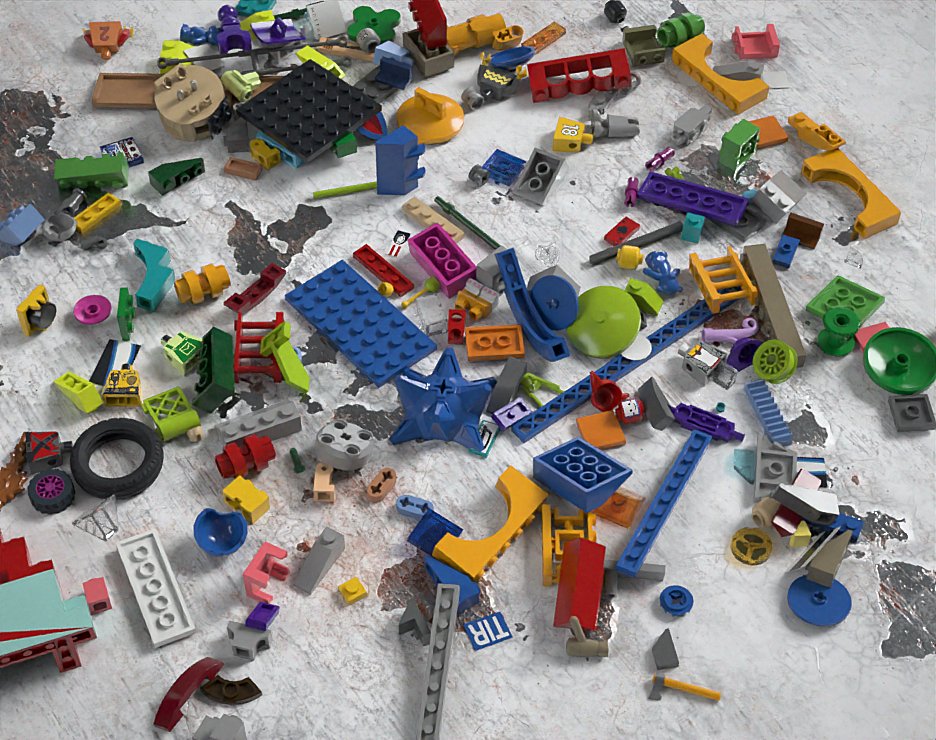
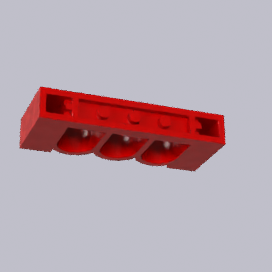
M625 48L527 64L533 103L549 101V98L560 99L567 96L570 92L575 95H584L592 89L608 91L614 87L615 90L632 87ZM611 67V73L604 77L596 76L592 72V70ZM588 71V77L583 80H573L569 76V74ZM565 75L566 78L560 84H551L546 79Z

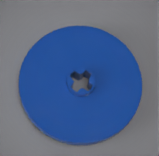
M558 275L544 276L534 284L530 298L546 326L552 331L568 328L575 321L579 308L578 297L573 286L566 279Z
M803 575L794 580L788 590L787 600L790 609L798 618L806 623L822 627L833 626L844 621L850 613L852 606L851 596L846 587L836 579H834L831 588L810 581L807 579V575Z

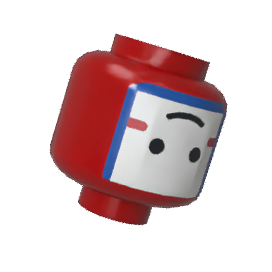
M630 398L619 401L615 414L617 420L621 419L624 425L639 423L642 417L645 416L642 401H638L637 398Z

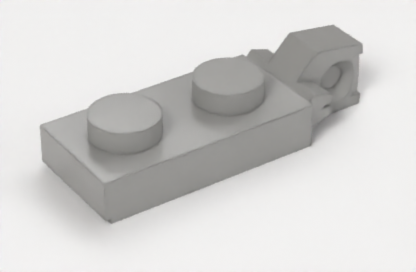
M612 88L608 91H598L588 105V118H591L592 110H598L604 114L618 95L619 89L615 90V88Z

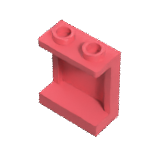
M767 24L765 32L741 33L739 26H735L731 38L732 42L735 43V53H738L739 59L778 57L780 43L774 24Z

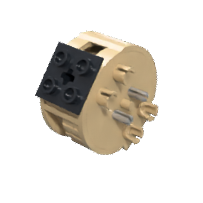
M180 63L154 82L156 87L155 103L161 123L171 136L179 140L195 142L209 136L214 139L216 135L221 133L224 124L229 122L232 117L228 96L225 97L220 79L214 72L198 65H187L185 67Z

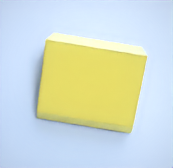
M805 521L800 522L797 530L791 536L789 546H808L811 533Z

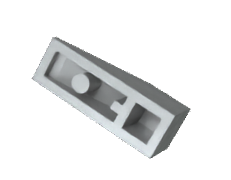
M744 61L714 66L713 71L725 78L738 81L752 80L757 77L762 79L764 64Z
M326 526L314 542L293 586L311 595L345 550L344 535Z

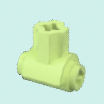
M237 70L226 71L221 77L222 84L241 102L250 100L253 96L252 90L260 88L261 85L259 75L256 72L242 75Z

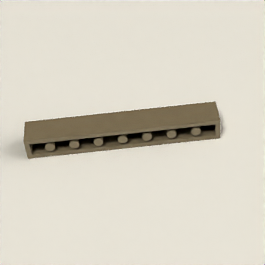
M765 244L744 246L743 253L740 254L741 264H744L745 272L752 285L757 288L758 296L755 297V304L759 306L760 318L765 323V332L769 334V340H781L786 345L791 346L797 354V367H803L806 353Z

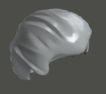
M60 213L59 216L52 214L44 223L42 232L48 239L62 242L70 238L74 233L77 221L67 214Z

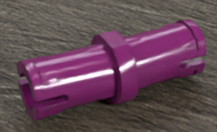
M667 147L662 152L656 153L651 160L645 163L646 169H650L649 171L652 172L657 167L663 166L668 159L675 155L674 150L671 147Z
M630 177L625 188L626 197L624 204L629 207L631 203V207H634L639 180L634 177V181H632V177Z

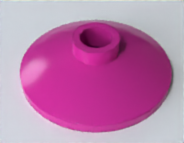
M101 295L85 296L74 306L75 318L79 322L88 325L103 322L112 311L110 301Z

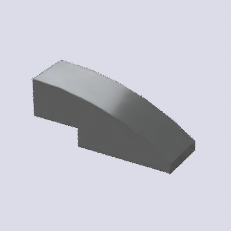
M509 356L486 409L487 413L493 414L514 401L519 391L521 380L527 372V362Z
M650 377L638 388V395L652 427L663 431L675 420V417L669 409L671 405L655 379Z

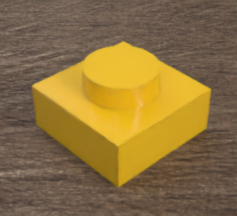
M357 577L338 586L339 592L349 606L367 597V591Z

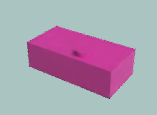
M438 222L407 240L410 254L430 277L433 276L437 279L440 289L448 299L457 295L458 291H462L466 287V282L469 278L476 281L475 264Z

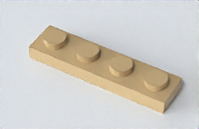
M415 196L402 205V210L426 228L438 222L456 244L465 238V232Z

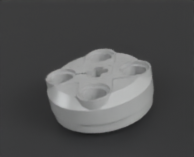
M334 419L331 421V424L322 427L318 431L315 441V452L318 458L328 466L341 470H354L365 466L372 456L374 447L372 432L364 430L355 424L347 423L342 419Z

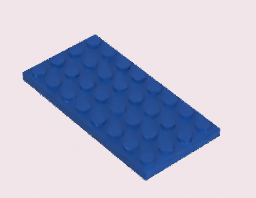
M343 259L285 294V300L378 388L403 373L406 368L412 367L437 350V344Z

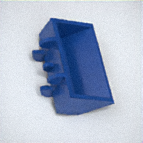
M403 125L375 142L377 195H406L418 187V179L423 178L426 174L425 167L418 168L419 156L425 153V145H418V136Z

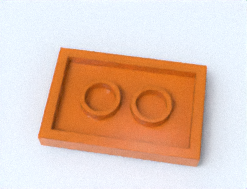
M521 324L465 328L468 362L508 359L509 356L516 359L525 358Z

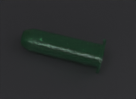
M291 448L289 453L295 467L293 471L296 474L305 471V466L301 463L297 449Z

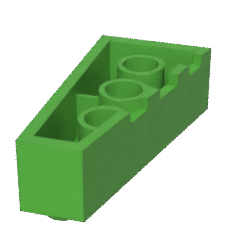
M118 152L117 156L111 157L110 154H102V158L86 156L83 160L77 157L55 160L54 180L62 188H69L70 186H78L80 188L88 186L99 188L105 186L117 188L128 186L129 165L123 152Z

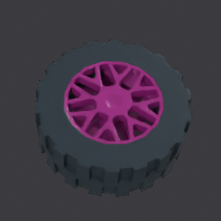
M43 470L39 474L34 475V478L30 480V484L27 487L29 499L35 510L40 511L42 514L52 515L65 511L75 499L74 495L76 493L70 475L66 474L63 470Z

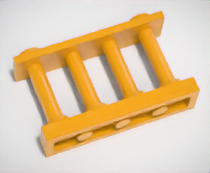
M727 246V256L702 261L697 253L689 254L688 268L712 314L718 313L720 311V304L725 301L747 297L751 306L755 305V297L758 296L757 288L752 285L739 262L738 254L733 251L731 246ZM728 263L730 268L710 272L705 270V267ZM733 274L736 279L718 283L711 282L710 280ZM741 286L742 291L722 295L716 291Z

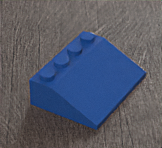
M576 437L533 458V478L585 513L602 506L633 474L632 469L580 437Z

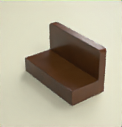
M790 212L782 235L799 239V245L814 250L822 235L824 223Z

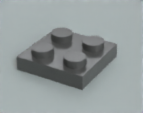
M928 394L889 396L888 403L897 432L936 429V419Z

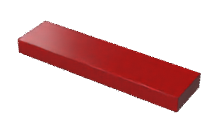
M367 244L353 252V257L382 282L390 283L393 286V292L400 298L414 289V283Z

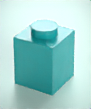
M687 213L683 224L681 240L698 244L705 217Z

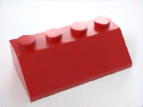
M410 0L408 2V9L412 12L413 21L417 22V30L421 32L422 42L426 43L428 49L446 46L447 18L439 1Z

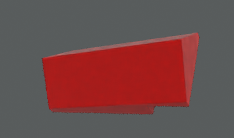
M582 537L564 542L553 627L572 629L569 620L572 616H576L582 630L596 632L604 577L603 566L606 546Z

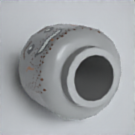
M371 28L361 30L356 37L358 45L366 53L374 52L376 47L380 45V38Z

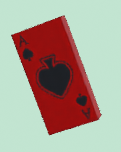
M626 216L604 236V240L613 246L624 243L640 229V224Z

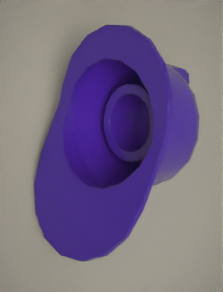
M740 338L733 344L727 358V369L731 373H737L753 365L754 354L763 342L750 338Z

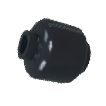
M610 0L605 4L604 14L611 23H622L627 15V9L620 0Z

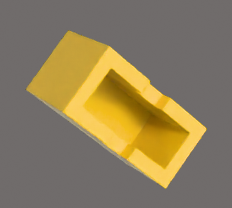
M240 475L222 490L224 502L235 511L238 508L243 511L241 512L243 517L252 524L270 509L267 493L263 490L259 491L250 480H245Z

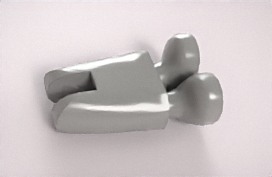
M592 110L591 129L594 135L593 138L600 136L631 137L639 135L638 118L607 114V119H602L598 110Z

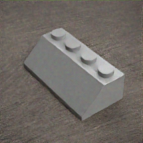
M285 400L214 425L223 447L234 442L240 447L243 445V438L253 434L258 438L268 436L271 441L302 431L301 416L294 402L290 400Z

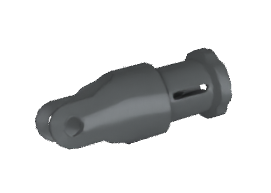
M78 188L73 189L72 195L63 201L54 215L57 216L63 210L65 214L72 217L79 209V205L86 201L87 195L85 192Z

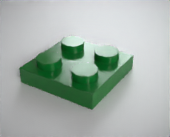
M128 287L120 288L117 320L122 341H130V335L134 333V322H132V319L136 317L135 307H132L133 296L129 295Z

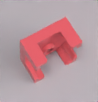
M266 541L263 543L243 573L246 595L259 602L271 603L273 596L260 591V589H266L270 575L283 581L287 579L290 574L289 568L274 560V557L281 560L288 556L286 550Z

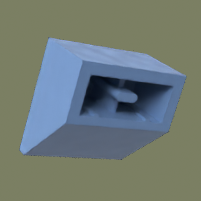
M31 204L24 207L21 205L16 210H12L6 216L7 219L0 222V240L17 246L23 243L45 219Z

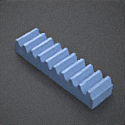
M765 379L746 383L744 391L771 443L777 442L783 447L792 445L793 434L790 433V428L786 427V421H783V415H780V409H777V403H774V397H771V391H768Z

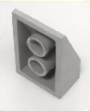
M534 148L512 194L543 206L562 183L569 169L566 159Z
M781 170L756 192L751 201L777 224L807 193Z

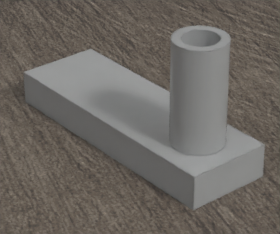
M604 560V596L607 598H615L617 596L618 577L633 578L616 571L618 561ZM643 563L635 578L663 581L666 565Z

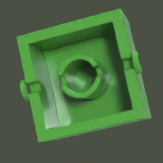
M742 119L738 124L735 123L729 132H725L722 136L719 162L736 171L755 153L757 143L760 141L758 137L760 128L745 119Z

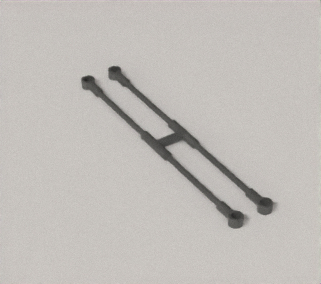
M340 36L338 39L326 40V42L276 48H257L247 52L242 50L228 54L184 59L160 57L157 60V66L160 69H165L167 66L178 65L179 63L251 56L253 70L242 71L240 74L245 75L256 72L259 76L276 72L292 71L299 66L260 69L257 55L303 49L306 46H339L344 48L347 46L348 39L345 36ZM344 56L339 60H332L337 66H344L345 68L350 67L352 64L350 56Z

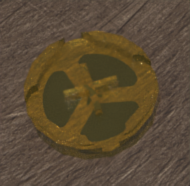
M749 527L738 530L733 535L730 546L734 557L743 564L751 566L766 562L772 552V541L767 533L758 528L748 529Z

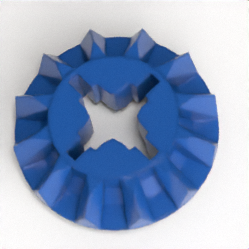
M678 585L666 587L661 592L659 598L660 607H663L665 613H671L673 617L689 613L694 603L690 591ZM681 598L680 604L676 603L675 605H672L673 599L677 600Z

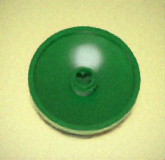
M902 327L886 328L875 333L868 340L863 352V365L870 379L882 389L898 395H915L926 391L936 381V347L928 338L914 330Z

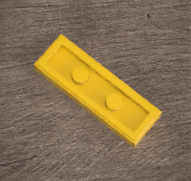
M108 192L74 217L77 221L75 230L83 234L121 206V200Z

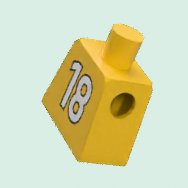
M559 117L553 138L552 151L580 152L582 143L592 145L594 135L584 133V123Z

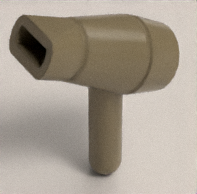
M572 616L569 621L576 637L567 640V654L574 657H608V642L585 638L578 618Z

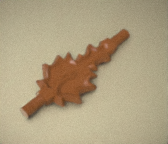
M23 432L19 444H16L14 452H10L11 460L9 463H6V468L1 467L0 511L7 500H14V495L25 491L23 484L28 480L25 477L28 472H21L23 470L21 466L27 462V457H24L27 453L25 432Z

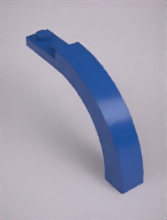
M514 247L495 253L505 285L503 290L517 323L521 324L522 332L531 346L544 359L550 362L570 356L565 338L554 334L538 314L526 288Z

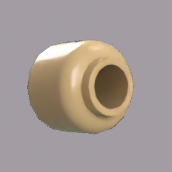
M766 497L755 504L751 515L754 523L760 527H771V521L780 503Z

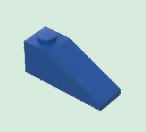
M428 555L424 557V569L437 587L438 583L460 586L457 615L479 603V586L475 582L472 583L468 576Z

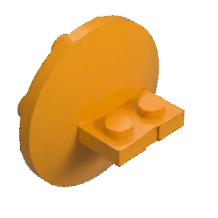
M420 87L414 90L413 97L401 104L396 116L398 128L403 125L418 136L419 144L448 142L461 131L464 124L463 110L456 101L444 95L429 93Z

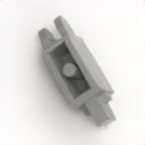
M704 105L699 110L690 108L674 122L673 134L669 137V143L678 147L682 143L687 146L690 142L695 141L698 135L707 130L709 126L708 121L710 120L709 114H711L712 108Z

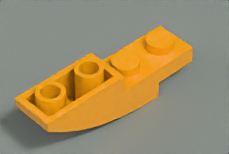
M802 111L788 117V123L798 131V137L815 148L833 150L846 144V141L828 126L816 124Z

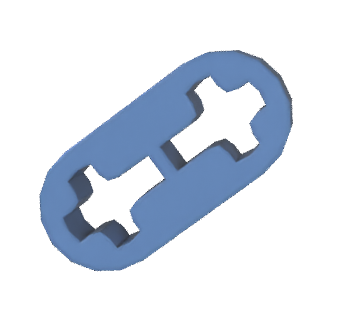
M401 495L396 501V509L401 515L422 521L430 520L433 517L434 507L430 501L410 495ZM405 503H409L406 507H402ZM424 508H427V509H428V510L425 511V513H422V512H421V511L424 510Z

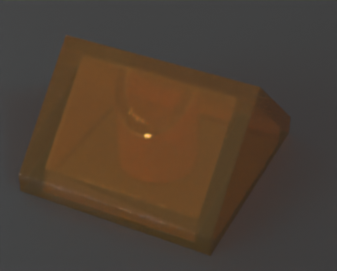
M619 487L602 506L594 509L592 514L630 529L646 497Z

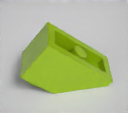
M630 278L624 291L632 296L641 310L658 316L664 301L648 283Z

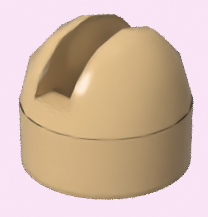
M201 426L186 432L189 439L193 442H197L198 439L201 441L204 436Z

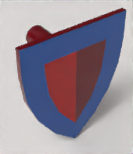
M381 111L355 129L360 134L375 140H380L388 134L386 121Z

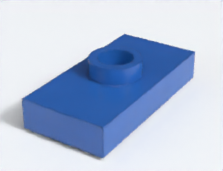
M782 235L772 263L790 268L800 240Z

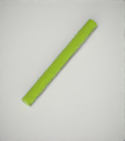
M377 181L313 192V197L317 199L376 189Z

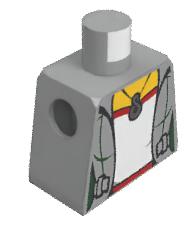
M697 342L692 349L683 344L678 350V354L684 357L683 370L702 386H705L725 365L727 356L726 352L703 342Z

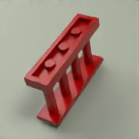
M238 312V320H234V331H237L233 364L235 383H239L240 374L269 373V375H273L274 383H282V372L273 352L265 357L260 354V351H242V344H261V339L265 336H243V329L273 330L284 322V312H276V320L270 322H243L242 312ZM270 358V360H273V364H269V366H241V359Z

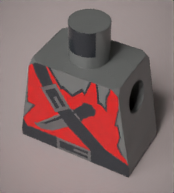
M56 431L25 432L27 464L31 474L62 466V454L71 453L73 442H61L59 433Z

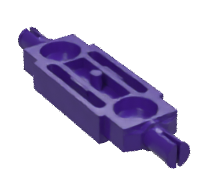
M681 402L676 407H669L675 417L674 422L681 424L680 427L692 432L697 430L711 435L715 441L720 439L728 442L731 438L743 442L745 434L734 431L735 423L726 420L724 417Z

